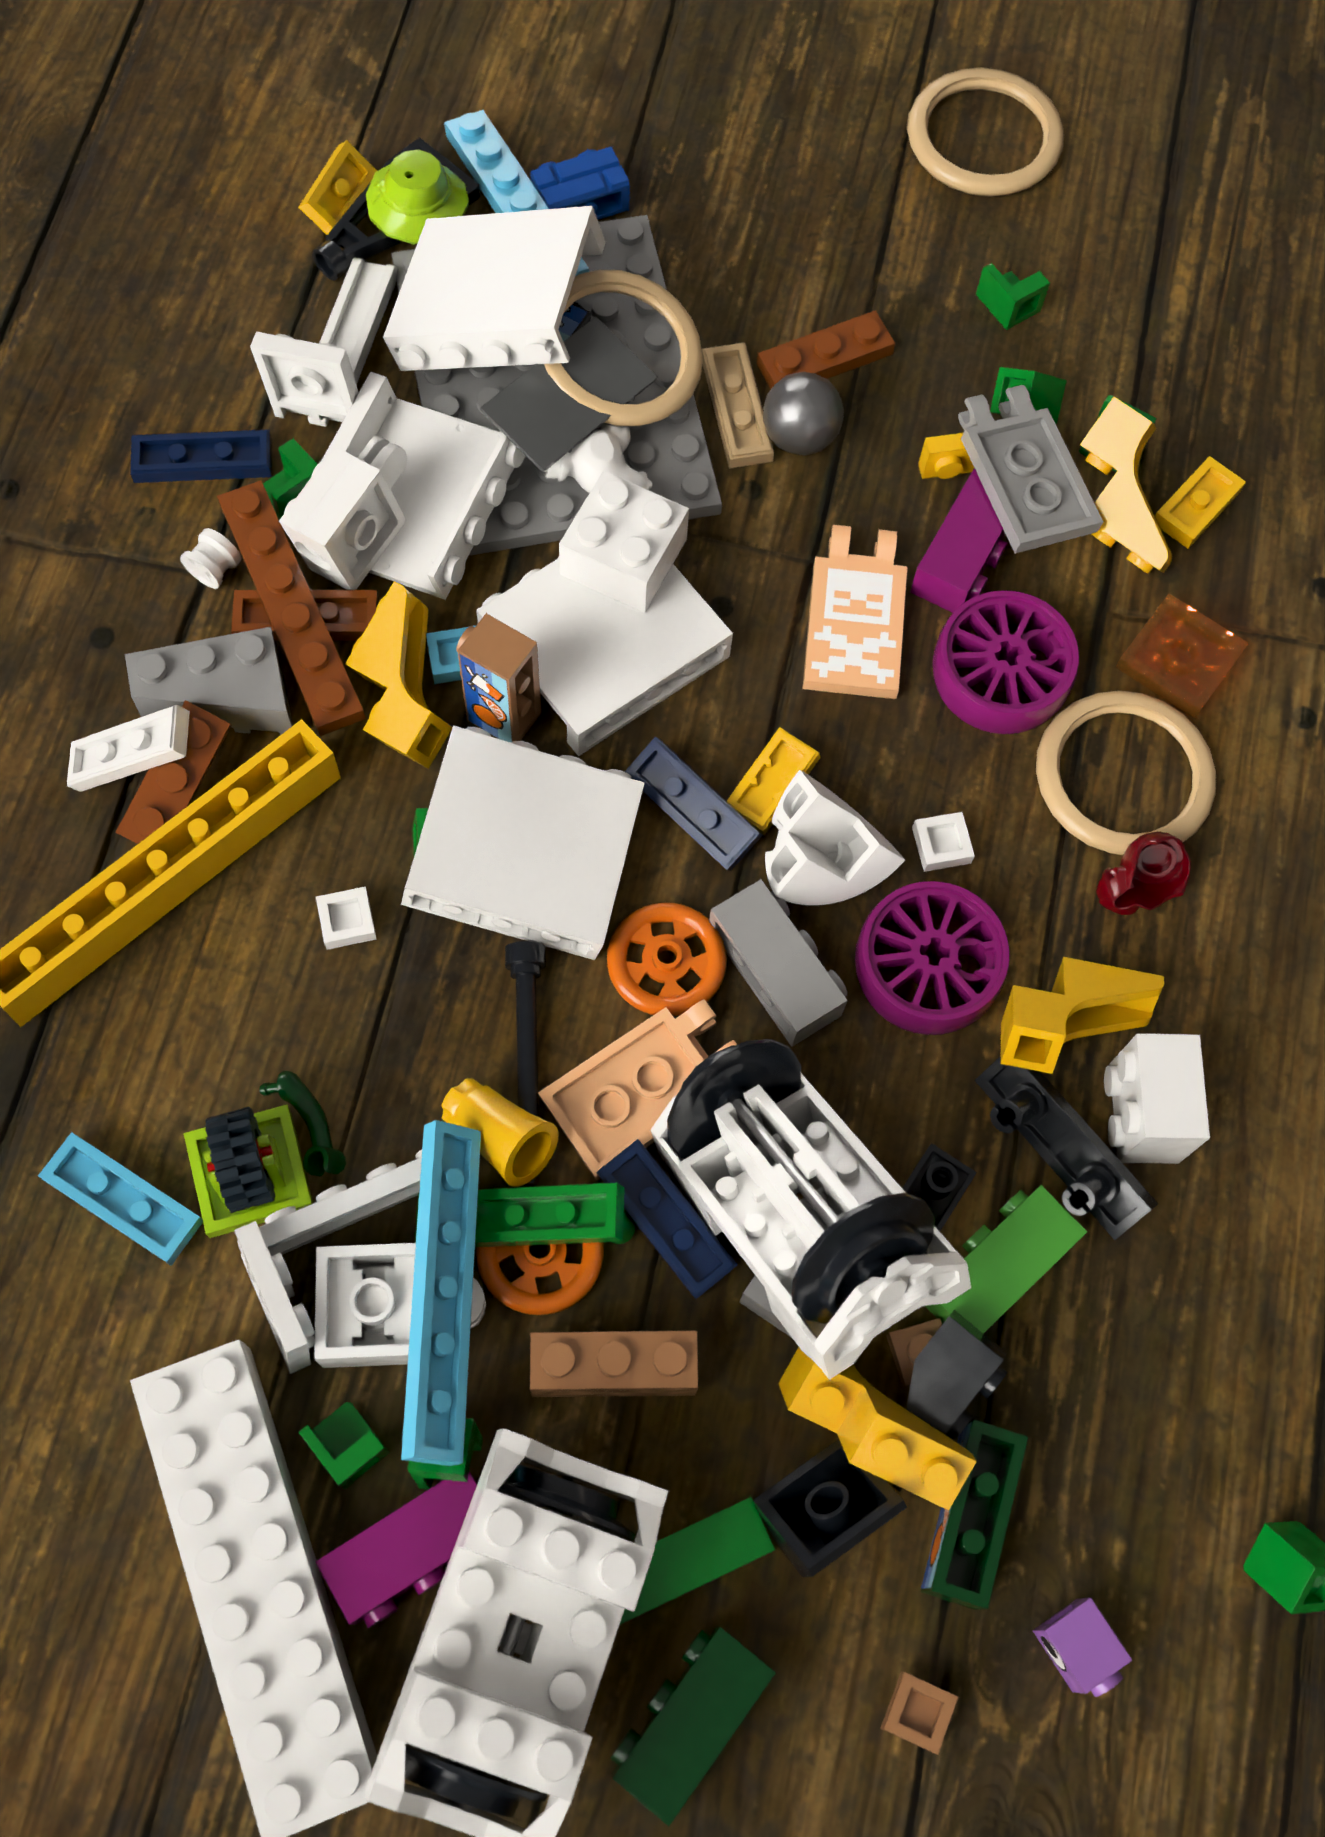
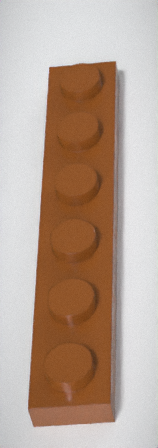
M260 480L218 495L217 498L319 735L323 736L366 719L361 703L285 532L279 523V519L262 481Z

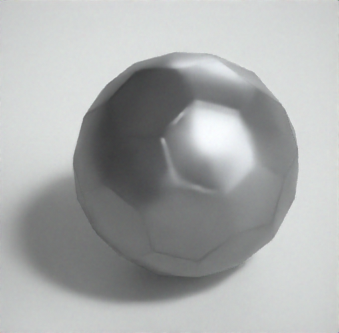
M798 372L786 375L772 387L765 400L763 420L767 434L777 447L789 453L804 456L822 451L837 437L843 422V404L839 392L828 379L815 373Z

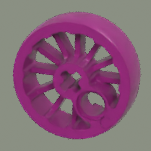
M1016 591L987 592L963 603L944 624L933 654L934 681L938 693L946 706L965 723L977 729L997 734L1026 732L1042 725L1054 716L1063 706L1074 686L1079 665L1077 640L1065 618L1045 601ZM1008 624L1018 627L1015 634L1009 633ZM990 625H996L997 633ZM972 628L979 635V637L969 633ZM954 645H958L971 652L954 653L952 648ZM1030 649L1041 651L1045 654L1047 660H1036L1037 655L1031 652ZM980 667L965 677H961L956 668ZM983 681L988 690L985 696H980L971 687ZM1036 681L1052 687V691L1045 693ZM1018 685L1032 702L1026 704L1019 702ZM994 692H1006L1007 704L992 701L991 698Z
M937 881L912 883L887 895L873 908L866 918L856 945V973L867 1001L888 1022L903 1030L922 1035L952 1033L980 1019L991 1008L1002 991L1009 970L1008 939L1003 925L995 912L985 901L969 890L954 884ZM930 910L940 911L944 915L938 930L933 927ZM905 912H919L922 931ZM953 916L965 925L950 935L947 933V928ZM894 920L908 937L884 929L882 926L888 925ZM972 933V935L977 936L978 939L965 937ZM876 942H880L903 952L876 955L874 953V945ZM925 952L934 954L933 958L935 962H938L937 966L929 964V957L924 955ZM969 955L975 958L981 969L976 970L973 974L961 970L962 965L959 962L958 956ZM906 965V970L890 982H885L878 970ZM911 979L918 984L912 1002H907L894 993V991ZM945 983L950 985L966 1004L952 1008L949 1004ZM926 987H934L938 1010L920 1006V1001ZM979 988L982 992L977 994L973 989Z

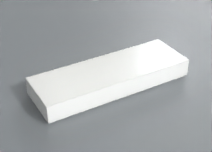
M174 705L72 741L67 786L82 792L186 757L190 711L179 705Z

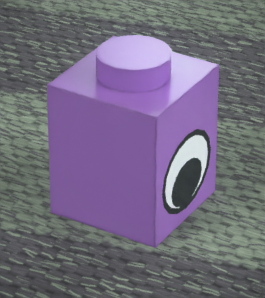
M1091 1598L1076 1599L1032 1630L1071 1691L1075 1693L1087 1694L1091 1691L1095 1697L1106 1693L1122 1681L1123 1676L1119 1670L1132 1661Z

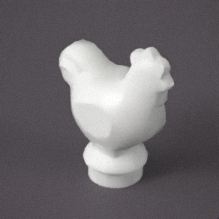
M602 424L600 429L593 431L576 445L571 453L565 454L545 471L546 478L558 479V482L566 480L567 476H571L589 493L603 470L647 490L652 488V481L647 478L646 472H637L625 462L623 453L631 440L630 428L628 426Z

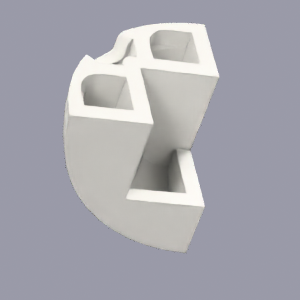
M799 770L793 777L776 807L772 817V824L778 828L776 846L772 851L765 853L767 878L775 896L787 902L800 905H826L853 898L878 885L905 861L893 845L866 819L836 794L802 770Z

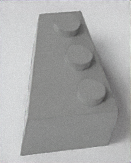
M271 627L125 654L131 697L141 717L174 705L182 707L186 700L232 724L231 728H234L235 732L250 734L251 730L279 732L281 735L293 726L281 657Z

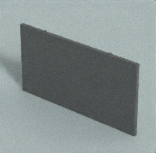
M594 317L564 341L570 360L569 363H561L578 385L603 400L627 404L630 401H634L638 394L658 378L597 317ZM537 363L480 407V411L542 472H545L565 454L571 453L576 445L611 416L577 402L556 384L547 372L544 364Z

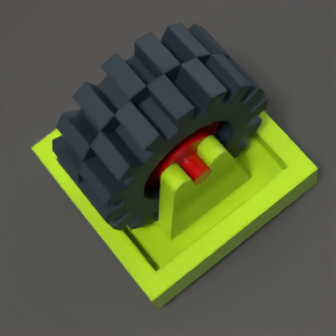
M288 1104L254 1114L250 1107L206 1118L204 1128L183 1133L205 1233L209 1238L234 1232L235 1229L256 1221L257 1225L265 1223V1219L270 1214L286 1207L295 1206L296 1210H300L313 1204L293 1117Z

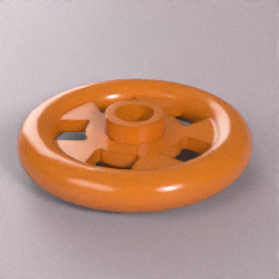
M655 903L632 912L614 931L607 950L608 973L615 989L631 1006L650 1015H655L667 1007L673 1017L680 1016L699 1001L705 999L708 1002L720 988L727 967L726 949L719 931L714 929L705 915L689 906L678 903ZM661 922H672L674 935L661 934L654 937L651 925ZM697 935L702 941L706 952L692 957L690 947L684 940ZM630 943L645 945L642 952V963L627 961ZM662 951H671L676 955V960L666 964L658 959V955ZM689 970H693L701 980L693 989L686 992L677 981L683 979ZM645 975H648L654 981L664 983L658 996L643 990L639 986Z
M603 1242L582 1243L581 1264L565 1263L567 1255L566 1244H548L550 1252L544 1258H535L531 1255L530 1247L532 1245L476 1247V1260L485 1286L499 1302L524 1314L549 1315L572 1307L591 1290L602 1268L604 1244ZM511 1256H514L517 1266L524 1272V1275L513 1282H510L505 1277L499 1265ZM558 1273L562 1288L553 1292L539 1294L535 1279L549 1277Z

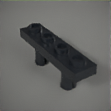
M1000 1056L974 1080L996 1105L990 1113L991 1122L994 1127L1003 1133H1011L1017 1129L1068 1186L1063 1192L1062 1201L1069 1212L1077 1216L1090 1212L1111 1237L1116 1240L1158 1205L1156 1200L1041 1072L1001 1064Z

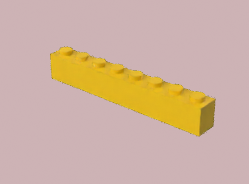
M301 719L0 949V1006L20 1027L24 1026L337 782L341 776L334 753Z

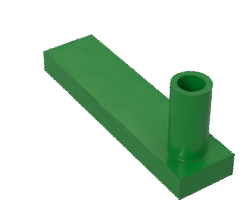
M619 1183L478 1190L475 1247L597 1242L624 1244L634 1235L635 1223L624 1212L625 1187ZM418 1193V1201H417V1214H416V1228H415V1242H414V1243H416V1235H417V1220H418L419 1193Z
M752 1497L656 1541L654 1553L635 1610L624 1609L619 1625L775 1551Z

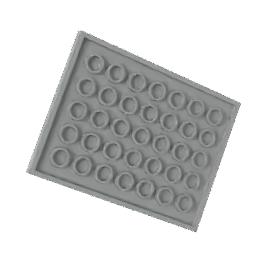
M643 215L599 222L606 243L602 255L581 256L589 267V272L595 270H622L641 275L666 289L648 216ZM415 249L391 252L393 265L398 267L396 279L399 292ZM599 292L586 295L575 301L591 312V320L597 317L658 377L657 380L638 394L634 401H630L627 404H640L651 401L662 395L673 384L679 372L681 352L674 329L664 316L649 304L621 293ZM534 365L414 370L421 406L500 432L480 411V407ZM694 394L679 411L661 421L643 426H628L630 428L631 440L623 453L624 459L630 468L637 472L643 471L647 473V478L652 481V488L649 491L688 507L689 519L721 514L722 502ZM525 455L522 464L518 468H514L506 483V492L501 504L497 507L494 506L486 521V530L482 541L477 546H473L469 556L561 541L589 492L584 490L576 479L571 476H567L566 480L558 482V479L546 478L545 472H542Z

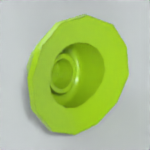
M421 150L405 151L395 157L391 164L375 172L366 192L370 220L387 237L413 245L418 244L426 219L464 216L469 206L465 183L448 167L442 166L431 153Z

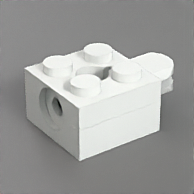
M373 436L358 457L334 446L325 460L315 467L311 479L299 495L288 503L279 523L310 570L347 590H356L406 522V518L391 491V487L406 468L407 455L402 447L390 443L381 436Z
M416 1243L316 1247L314 1359L323 1368L408 1364ZM474 1278L470 1329L480 1323L486 1309L483 1290Z

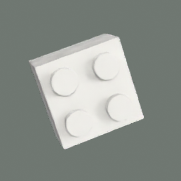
M603 470L559 543L560 575L645 613L687 540L689 508Z
M1136 1034L1112 1060L1110 1066H1106L1104 1073L1105 1093L1107 1096H1112L1114 1115L1110 1116L1108 1122L1109 1143L1111 1147H1116L1117 1158L1122 1163L1179 1164L1210 1139L1200 1035Z

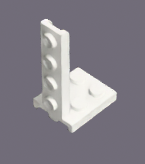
M353 258L319 344L293 339L284 334L273 335L256 331L250 347L275 417L284 418L287 411L309 415V424L327 427L329 420L344 421L359 393L357 382L396 284L397 266L390 264L385 266Z
M422 1150L415 1155L416 1160L397 1167L395 1163L380 1166L367 1174V1181L349 1189L344 1184L331 1187L316 1197V1203L300 1210H296L295 1206L280 1209L270 1214L265 1219L266 1224L258 1227L256 1221L235 1229L241 1258L290 1374L311 1365L309 1348L315 1346V1339L313 1337L315 1332L303 1303L293 1307L289 1298L295 1296L291 1285L293 1281L282 1255L418 1196L420 1191Z

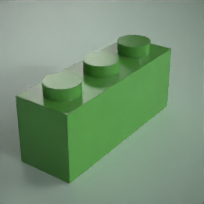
M1042 1185L1029 1197L1020 1190L999 1210L1006 1219L998 1227L991 1231L984 1224L962 1245L969 1253L964 1260L968 1264L971 1288L949 1303L927 1305L925 1307L937 1319L940 1318L942 1324L955 1310L984 1334L1087 1231Z

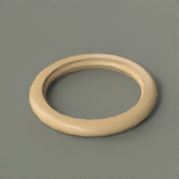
M970 68L945 74L930 83L915 99L908 115L907 132L910 145L921 166L935 179L948 187L971 195L993 197L1011 195L1027 190L1047 176L1057 164L1063 150L1064 131L1059 113L1050 98L1036 85L1026 79L1003 70ZM982 89L1009 95L1025 104L1036 115L1043 130V145L1038 156L1031 164L1008 174L988 175L959 168L946 160L930 141L928 122L933 108L949 95L965 90Z
M595 270L575 276L564 312L575 301L594 293L612 292L635 297L652 306L664 316L674 329L680 345V368L673 384L662 395L640 404H618L603 400L587 392L570 377L561 363L544 364L552 379L577 402L598 412L610 414L611 416L604 422L606 424L614 426H643L661 421L679 411L692 397L701 378L703 363L699 334L691 316L679 300L661 285L641 275L622 270Z
M1111 691L1096 693L1077 700L1054 717L1045 729L1037 749L1036 775L1041 795L1049 810L1070 834L1088 846L1110 854L1123 855L1127 847L1141 835L1151 833L1131 834L1115 832L1097 825L1085 817L1073 805L1063 788L1060 776V756L1065 742L1073 731L1087 720L1111 713L1134 714L1155 722L1170 732L1181 744L1189 758L1192 769V790L1188 803L1174 820L1166 826L1151 832L1161 831L1169 833L1184 842L1199 830L1210 814L1216 795V770L1210 748L1200 731L1183 713L1162 700L1142 693Z

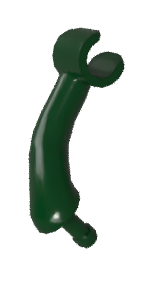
M282 1071L277 1077L276 1083H263L259 1088L261 1095L269 1096L273 1093H278L282 1100L290 1103L306 1123L312 1147L304 1156V1170L310 1175L319 1177L325 1171L330 1174L341 1173L345 1168L346 1158L343 1152L333 1149L325 1112L298 1075L291 1071Z

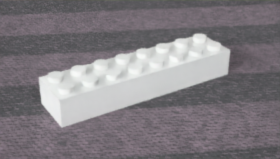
M238 1339L130 1380L261 1837H288L368 1803L364 1792L375 1765L377 1754L320 1570L316 1564L315 1554L251 1349Z

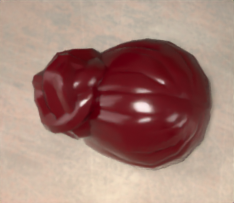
M1161 831L1147 833L1135 839L1125 850L1119 867H1108L1102 873L1096 889L1100 905L1117 914L1131 915L1139 908L1153 910L1167 900L1183 896L1190 876L1191 859L1185 850L1182 840Z

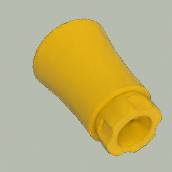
M466 1078L459 1085L452 1087L442 1102V1119L446 1123L481 1131L480 1154L496 1169L507 1184L512 1187H519L533 1180L545 1168L555 1152L559 1137L556 1125L527 1112L504 1098L491 1087L482 1086L472 1078Z

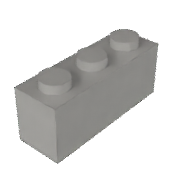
M762 879L712 908L709 922L714 929L719 931L726 953L791 1047L842 1016L848 1001L845 997L847 996V990L838 974L833 970L827 972L816 957L818 949L811 936L805 930L798 931L788 917L790 911L785 900L776 897L773 891L770 892Z

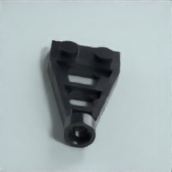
M420 137L389 159L382 167L384 168L391 164L395 157L405 151L421 150L428 152L442 166L448 167L465 183L469 206L480 198V185ZM370 183L325 237L326 241L312 251L317 267L332 281H335L349 270L353 258L365 260L403 242L387 237L382 231L367 237L356 228L369 214L366 192Z

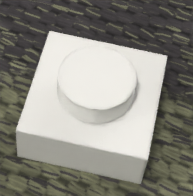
M963 812L914 821L912 830L924 872L972 863L975 855Z
M366 886L316 896L324 944L327 950L377 939Z

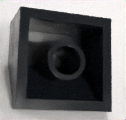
M839 1439L753 1500L775 1543L802 1577H813L907 1508L904 1500L886 1480L849 1463Z

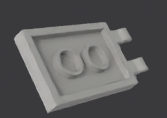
M1024 385L1006 389L1005 392L1009 401L999 404V411L1003 419L994 421L984 395L966 398L964 402L968 411L960 412L958 415L959 422L964 429L961 441L1014 553L1098 532L1103 524L1102 517L1048 408L1035 411L1029 392Z

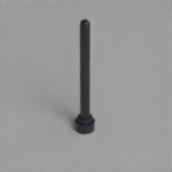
M518 941L505 946V968L510 970L511 978L516 979L518 1106L539 1117L536 979L541 977V970L546 967L545 945L540 942ZM540 1173L523 1186H536L540 1181Z

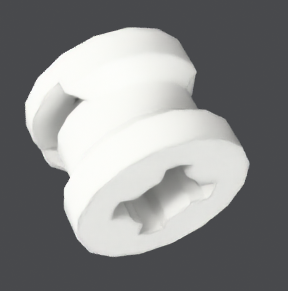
M205 528L199 534L198 544L192 552L185 551L180 559L184 567L197 580L215 589L222 584V577L227 569L235 568L241 562L242 557L237 548L226 537L213 529Z

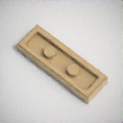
M745 342L702 349V364L729 469L773 462L774 450L764 424L763 408Z

